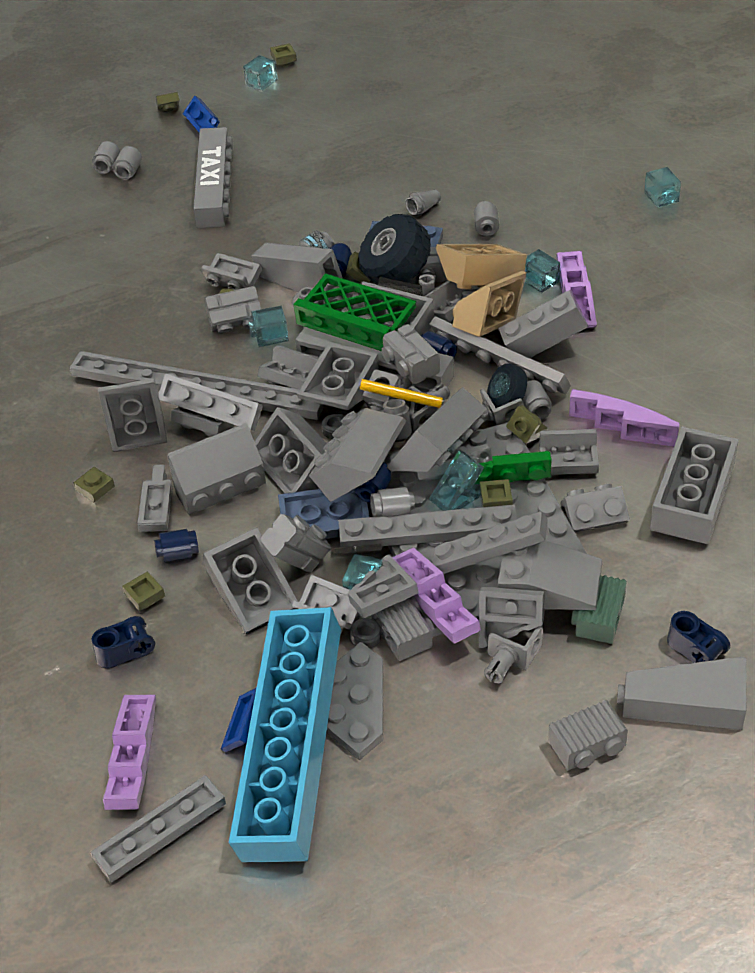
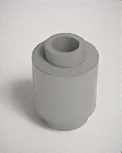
M109 141L102 142L92 159L94 169L101 174L111 172L120 153L119 147Z
M123 147L114 163V173L116 176L125 180L133 177L141 163V153L134 147Z
M489 201L480 202L474 210L475 229L480 235L490 236L499 229L497 208Z
M535 380L527 381L526 393L522 400L524 407L537 415L540 420H543L551 413V400L540 382Z
M402 399L388 400L383 404L384 408L381 412L401 416L406 420L404 427L395 442H402L412 434L409 407Z
M407 487L382 489L370 496L373 517H392L410 514V511L415 509L413 492H408Z

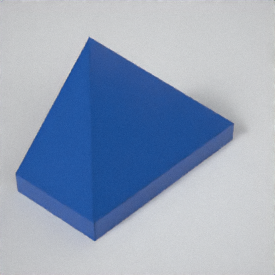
M256 688L239 696L221 746V750L224 752L246 745Z

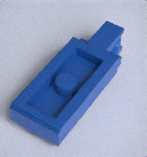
M194 96L184 110L183 115L199 133L200 129L219 128L218 124L220 121L200 98Z

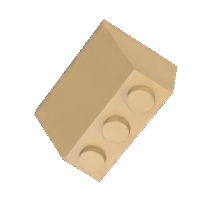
M436 244V251L447 280L456 283L457 287L461 289H472V286L476 285L482 288L485 285L520 271L525 272L527 254L498 244Z
M520 271L485 285L458 301L452 313L454 317L452 327L480 337L515 320L527 272Z

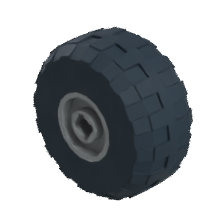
M393 214L383 218L382 221L373 226L361 243L358 255L361 271L376 285L383 286V283L390 284V282L401 285L408 284L420 273L427 263L428 256H430L431 239L428 231L408 214Z

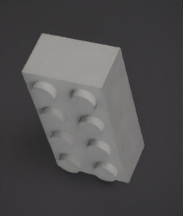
M681 427L652 507L651 531L709 544L735 464L739 439Z

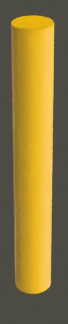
M366 379L361 380L359 390L436 408L441 407L443 400L442 397Z

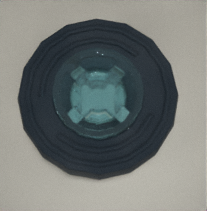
M503 364L497 368L489 381L487 394L495 408L519 398L523 400L527 389V375L525 371L514 364Z

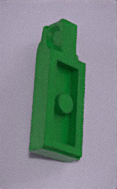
M543 451L492 456L491 461L472 463V484L509 479L510 483L521 480L551 478V453Z

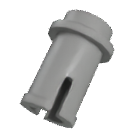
M424 274L419 277V296L424 297L435 289V277L433 275Z

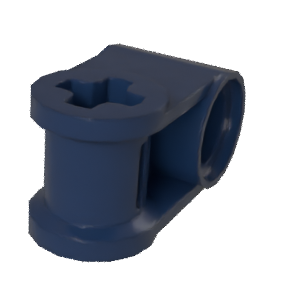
M678 611L672 616L667 642L673 650L678 651L693 663L712 661L720 654H726L729 651L730 642L721 631L702 621L694 613Z
M134 616L114 625L96 630L91 638L96 663L103 668H113L124 662L144 657L151 653L156 643L153 637L147 634L144 619Z

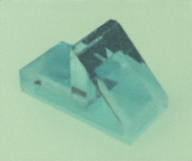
M458 450L429 500L442 511L464 508L480 496V493L472 487L484 467L467 453Z

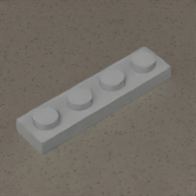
M166 373L158 394L161 401L237 426L246 423L252 431L256 429L263 408L262 404Z
M540 511L504 524H498L477 533H471L450 542H444L435 546L432 564L444 574L544 542L546 540L548 519Z
M205 775L92 850V858L112 883L226 805L225 797Z

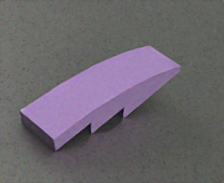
M582 251L557 253L556 261L562 294L572 290L588 324L587 328L597 327L591 284L588 281L586 266L583 263Z
M572 389L569 416L595 420V428L621 431V439L675 446L680 423L653 410L625 400Z
M414 547L392 557L417 583L419 593L414 595L419 607L454 644L481 631L479 620L463 607L461 596L445 583L443 572Z
M156 695L123 696L112 734L114 746L108 764L109 780L103 798L105 810L139 809L149 760Z

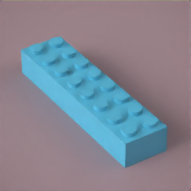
M331 607L270 611L229 837V844L241 862L308 861L341 634L340 625Z

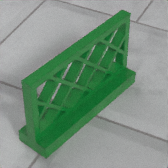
M326 273L304 300L298 298L293 304L296 324L382 351L384 335L394 330L397 331L398 328L402 327L417 307L415 300ZM327 284H331L338 287L336 289L324 291V288ZM351 292L360 293V295L350 298L346 296L347 293ZM341 295L343 298L342 300H338L329 303L328 298ZM374 299L383 300V302L370 305L368 301ZM320 300H324L325 304L323 305L313 303ZM364 302L366 306L352 310L350 305ZM397 306L406 307L404 310L393 312L391 309ZM346 307L348 311L341 312L335 309ZM387 309L389 313L375 317L373 312ZM369 314L371 318L364 319L358 316ZM389 321L393 322L391 327L382 324Z

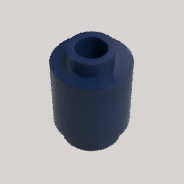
M337 243L330 249H333L341 275L345 277L349 257L352 253L346 244Z
M427 331L420 335L438 353L452 356L453 359L455 358L457 345L453 344L452 340L432 331Z
M382 463L374 478L355 488L356 494L363 501L371 503V494L388 487L391 481V471L387 468L388 465L386 463Z
M181 529L159 533V539L154 540L157 558L163 557L164 562L192 558V554L199 553L195 530Z

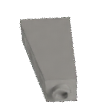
M265 243L251 255L253 262L260 264L262 268L259 277L296 292L305 287L314 288L325 273L343 279L333 249Z
M746 657L626 672L625 685H618L617 704H623L622 718L743 730L746 715Z

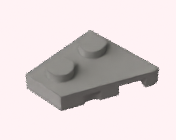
M386 555L382 559L383 566L376 573L370 570L364 576L363 581L356 584L348 592L350 603L363 618L376 614L419 593L417 583L390 555Z
M481 587L479 594V623L481 631H479V648L488 646V636L490 633L508 639L516 636L520 631H529L542 626L544 621V591Z

